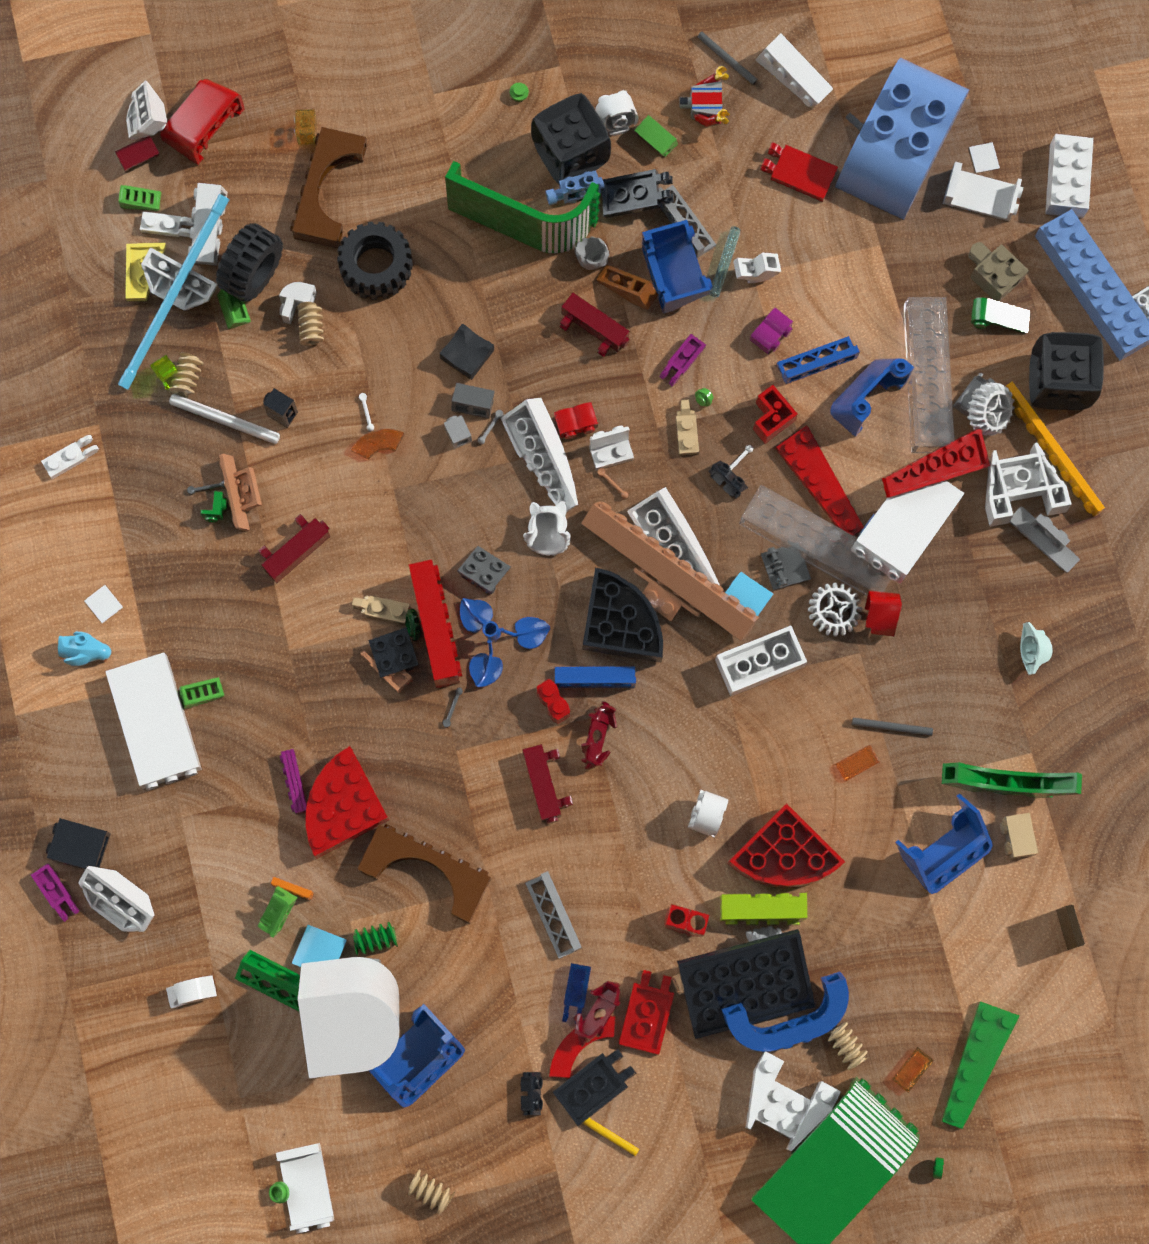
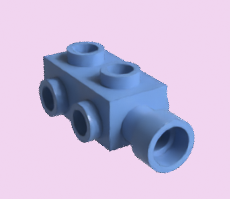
M595 170L559 181L560 189L546 190L549 205L557 204V201L561 200L566 204L575 203L577 200L583 199L591 182L599 185L598 192L601 193V189L604 188L602 177H598Z

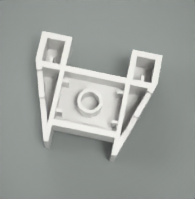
M1034 443L1030 450V455L999 460L996 450L992 452L989 458L990 466L988 467L985 510L990 527L1007 524L1011 521L1013 511L1010 501L1042 495L1047 516L1068 511L1071 501L1067 486L1063 480H1060L1053 465H1050L1038 443Z
M765 1051L762 1053L753 1071L745 1128L751 1129L754 1121L757 1120L790 1138L791 1140L786 1150L792 1151L832 1111L841 1091L821 1081L818 1082L809 1100L775 1081L784 1061Z

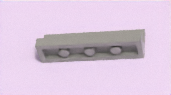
M674 185L665 189L670 190V193L672 192L676 197L675 203L660 202V208L669 221L673 224L687 220L688 223L695 224L698 228L695 237H692V245L696 257L698 258L716 247V243ZM677 208L686 211V218L682 217ZM698 238L706 239L709 245L704 247Z
M549 872L540 874L539 877L526 882V886L558 958L560 959L582 949ZM543 881L545 886L543 896L534 893L531 885ZM546 892L548 893L550 899L545 897ZM536 897L541 898L540 904ZM543 900L552 902L554 908L551 915L542 911L541 905ZM555 911L558 917L553 916ZM545 916L550 917L548 923ZM552 918L560 921L562 924L559 934L551 931L549 927ZM563 929L566 933V936L562 935ZM553 935L558 936L557 941H555ZM560 937L569 940L572 948L561 953L558 948Z

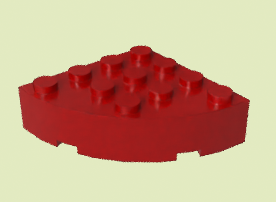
M351 746L338 753L324 766L309 793L305 826L308 842L316 859L390 821Z
M786 803L727 864L740 875L753 882L769 887L794 888L822 880L836 871L845 861Z

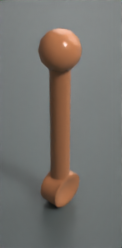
M598 469V475L604 477L621 494L623 499H627L628 493L623 491L605 474V469Z

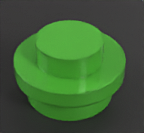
M515 83L511 86L510 96L513 100L521 102L528 97L529 90L525 84Z
M702 388L695 392L696 401L699 405L708 407L712 404L714 397L708 389Z
M279 1181L270 1187L269 1196L273 1202L281 1204L288 1200L289 1188L286 1183Z

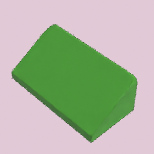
M221 289L217 297L228 329L250 323L251 320L245 302Z

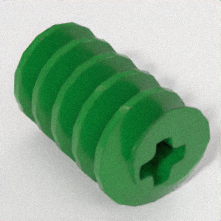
M387 922L385 929L381 923L378 926V930L371 925L370 932L363 927L362 934L357 929H354L353 939L357 956L359 949H361L363 954H366L367 947H369L371 952H374L376 945L380 951L383 950V944L388 949L391 948L392 942L398 947L395 929L390 922Z

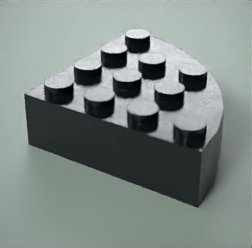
M595 567L582 650L662 662L663 636L659 619L648 598L638 587L631 582L629 583L620 575Z

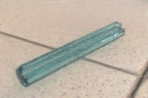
M732 226L712 283V289L710 290V296L718 298L720 296L741 229L739 227Z

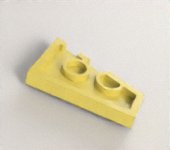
M166 243L126 244L127 301H147L150 289L141 263L150 247L164 254Z

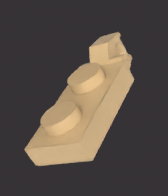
M681 400V411H677L676 416L679 455L699 454L695 411H690L689 400Z
M365 596V599L354 598L352 603L353 608L361 609V614L366 615V617L405 624V616L410 606L408 603L374 596Z

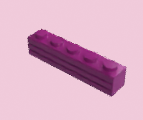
M294 749L282 751L279 757L281 763L284 764L282 770L283 774L287 777L285 783L286 787H289L290 790L288 796L289 800H292L293 803L291 805L292 812H295L296 815L306 813L307 802Z

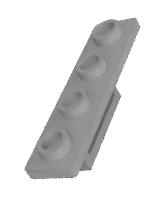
M1022 506L1013 514L1010 523L1065 573H1068L1080 560L1078 556L1066 547L1070 542L1067 534L1060 529L1058 530L1050 518L1042 514L1035 518Z

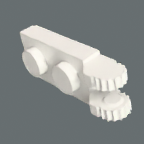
M143 212L140 231L142 233L173 237H190V229L181 228V225L194 226V219Z
M91 435L84 436L77 442L68 445L41 461L51 479L86 461L88 457L98 452L99 448L97 445L91 446L83 452L80 449L91 443L93 440Z

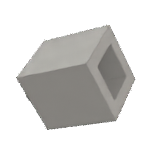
M462 415L459 417L452 416L446 420L444 428L454 449L472 442V436Z

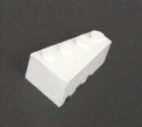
M781 33L756 58L760 65L812 109L833 90L829 83Z
M198 183L197 188L194 189L196 207L192 209L194 227L190 228L192 246L206 222L218 195L221 194L227 197L228 192L221 185ZM220 217L195 262L196 264L217 266L220 239L217 238V235H221L223 227ZM189 246L188 253L190 252L192 246Z

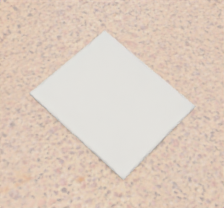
M993 142L969 147L976 173L1000 168Z
M106 585L84 600L101 623L123 608Z

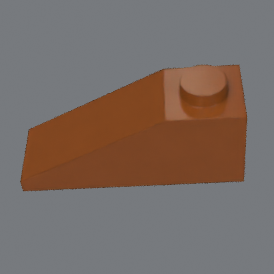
M606 265L596 279L597 282L630 303L646 310L650 308L658 296L650 281Z

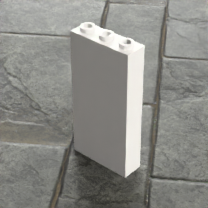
M944 480L888 497L858 537L851 551L869 562L874 568L888 575L891 580L901 584L964 493Z
M161 653L105 671L139 786L143 789L146 788V790H152L157 788L160 783L166 782V784L178 781V777L184 775L191 777L198 774L197 771L202 770L167 655Z

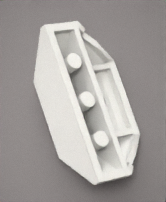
M145 80L132 92L131 98L133 100L129 105L126 117L128 135L131 140L152 136L158 131H162L167 124L164 103Z
M151 247L141 263L150 292L164 299L182 267V264ZM191 270L173 305L186 311L209 302L218 284Z
M92 866L86 868L78 883L83 889L89 906L121 931L144 932L154 917L149 896L117 871Z

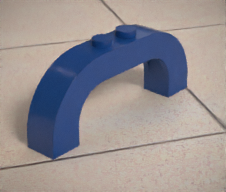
M841 972L821 977L824 998L817 1010L770 1027L760 1028L749 1023L742 1003L724 1008L722 1013L732 1035L745 1047L762 1052L788 1049L794 1044L800 1042L807 1043L813 1038L824 1035L841 1021L849 1001L846 978Z

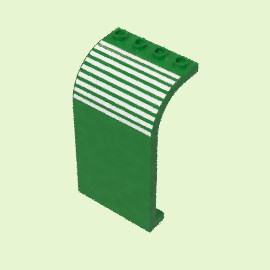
M456 161L452 162L445 176L448 210L542 252L563 253L576 247L577 242H582V239L587 237L591 228H595L599 220L597 216L599 214L598 207L600 201L598 200L601 193L598 192L599 185L591 182L583 200L575 209L561 215H549L462 177L461 164Z
M855 1077L852 1080L848 1091L835 1108L769 1180L752 1195L751 1200L797 1244H831L901 1168L919 1142L918 1128L911 1122L907 1124L902 1119L903 1115L895 1107L891 1109L886 1104L887 1100L880 1093L875 1094L870 1089L871 1085L863 1078L860 1080L858 1077Z

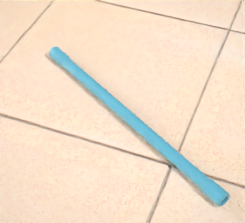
M221 194L218 195L206 222L118 385L126 389L130 388L137 370L217 220L230 200Z

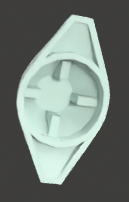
M1030 622L1023 623L1020 644L1021 657L1028 675H1033L1039 666L1050 660L1052 644L1043 630H1036Z

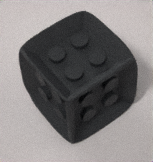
M579 93L567 97L544 109L532 119L531 137L535 148L547 170L558 184L559 181L567 177H575L584 172L595 171L610 159L611 140L596 110L584 94Z
M1071 332L1042 334L1035 342L1030 358L1029 395L1031 405L1037 408L1054 410H1083L1092 407L1100 397L1103 385L1104 354L1101 337L1093 334Z

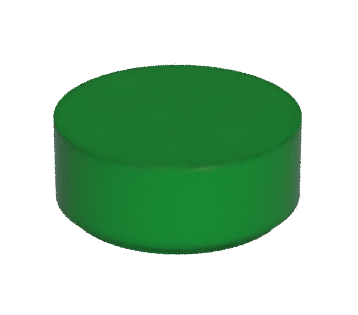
M936 1157L934 1160V1179H942L944 1158Z

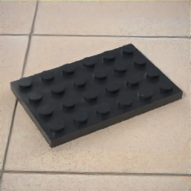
M798 929L677 961L695 1039L730 1030L725 1022L722 1009L740 1003L745 1008L749 1023L751 1024L815 1007L801 935Z

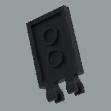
M653 169L603 179L602 201L603 216L605 218L660 208V202H674V194H671L670 190L659 192V184H673V177L669 175V172L658 174V171Z
M618 1049L607 1058L603 1053L553 1091L556 1098L578 1127L628 1088L625 1082L637 1074L631 1066L621 1074L617 1073L612 1065L624 1057Z

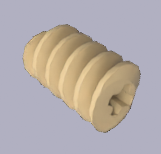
M314 302L298 304L299 344L311 346L323 342L324 338L318 336L324 333L322 329H318L323 326V323L319 321L323 319V316L317 314L322 312V308L317 307Z
M181 352V357L178 359L179 365L176 366L177 372L173 375L175 379L171 381L172 386L169 388V391L173 394L187 397L188 394L195 393L190 389V387L197 386L192 380L199 379L194 373H200L201 369L197 365L202 366L204 363L192 354Z
M843 1022L827 1033L831 1034L828 1042L836 1041L833 1049L840 1048L837 1055H845L842 1062H850L847 1069L851 1070L867 1059L865 1055L868 1051H860L863 1044H855L858 1037L856 1035L850 1037L853 1030L851 1028L845 1030L848 1023Z
M419 1169L408 1187V1195L411 1196L416 1192L417 1201L424 1197L423 1205L431 1201L430 1209L432 1210L438 1206L437 1213L441 1214L448 1206L455 1192L449 1195V1187L442 1191L443 1183L434 1186L435 1178L428 1182V1174L426 1173L420 1177L421 1170Z

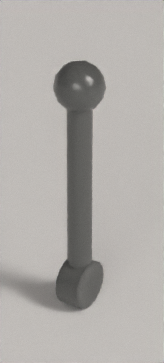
M224 480L218 484L194 488L189 486L187 492L193 495L196 491L218 487L225 488Z
M462 688L455 689L456 695L447 719L443 721V726L446 728L451 725L450 719L458 698L463 693Z

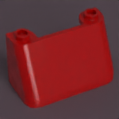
M209 79L200 80L196 84L194 91L169 119L165 128L160 131L162 141L199 165L204 159L201 156L203 148L207 150V142L227 118H233L234 113L240 116L245 110L242 97L234 90Z

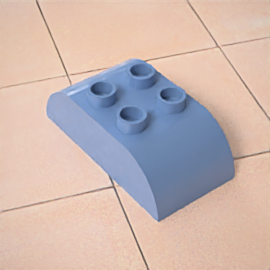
M900 58L866 119L847 157L835 187L904 220L969 93V89Z

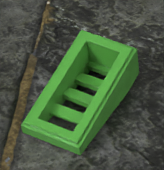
M120 185L119 205L121 208L159 211L161 191ZM135 195H138L137 201H134ZM143 196H146L145 203L142 202ZM151 196H154L153 204H150Z
M219 677L179 687L183 709L192 708L224 697ZM214 684L216 694L212 693L210 685ZM204 687H206L208 696L204 695ZM198 689L200 698H196L194 690ZM190 692L192 700H188L186 693Z

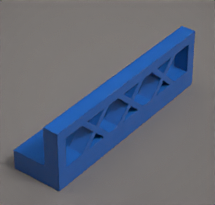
M848 336L779 361L777 366L786 385L858 358L860 351L857 345L853 346ZM847 344V349L839 352L836 351L839 345ZM822 351H828L830 353H833L823 358H819L820 352ZM806 357L814 360L803 365L801 364L802 359ZM790 363L797 367L785 371L783 366Z
M635 666L555 667V684L558 688H635Z

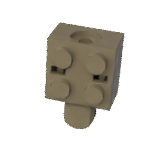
M982 242L973 244L969 251V258L977 265L970 278L995 301L1000 302L1024 280L1029 272L1002 244L991 252Z

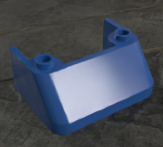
M961 794L957 795V799L962 809L952 816L951 825L953 829L924 851L917 846L907 848L899 840L895 842L903 861L922 886L931 894L940 891L985 857L993 846L980 811Z

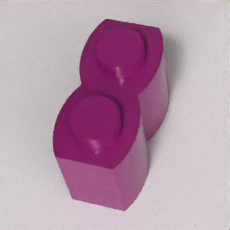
M774 308L751 334L750 341L767 354L771 350L775 352L781 344L779 341L782 337L787 338L792 332L793 321L777 308Z

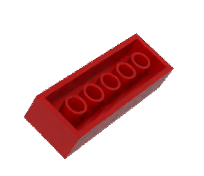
M432 559L408 564L436 688L460 683L459 677H462L460 662L455 661V658L458 657L455 641L451 642L450 640L454 638L451 622L446 623V620L449 619L447 604L442 603L445 600L442 584L437 583L441 581L438 565H433Z

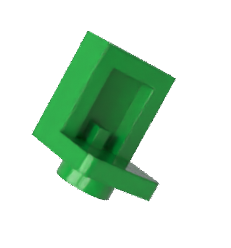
M214 491L212 510H201L200 514L205 521L217 522V520H223L224 510H227L228 499L225 498L223 492Z

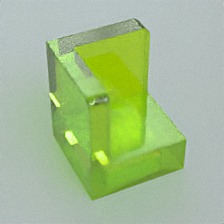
M164 355L152 363L150 367L165 389L168 390L170 387L166 379L177 373L178 370L168 356Z

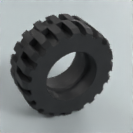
M373 221L367 222L368 225L366 226L359 224L355 231L351 229L347 232L348 238L343 237L341 240L342 246L338 247L337 261L341 278H343L345 285L350 287L354 294L359 292L362 298L366 299L367 296H371V300H377V297L381 296L383 299H386L388 294L392 293L395 295L399 293L398 288L403 289L406 286V280L410 279L411 270L413 269L411 249L407 239L404 238L400 230L396 232L394 226L388 225L386 227L384 222H378V224H374ZM380 248L393 255V262L390 267L376 274L362 271L357 265L359 257L369 249Z
M257 223L245 225L232 238L233 240L228 244L225 253L222 255L216 272V282L219 288L243 302L252 301L267 286L279 265V260L282 256L281 252L283 251L281 238Z

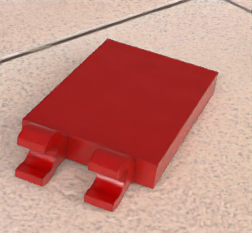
M772 142L768 154L779 158V161L775 165L771 160L765 158L760 170L772 174L770 180L823 202L838 166L789 145H785L784 149H782L778 144Z
M643 970L640 984H633L619 1044L659 1055L674 993L669 992L672 977L663 975L661 987L657 989L648 986L652 972Z

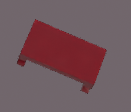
M150 136L141 138L115 151L125 172L154 156L160 155Z

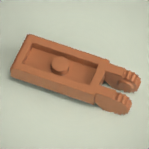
M362 651L360 655L379 674L375 660L367 652ZM405 670L382 677L398 693L413 680Z

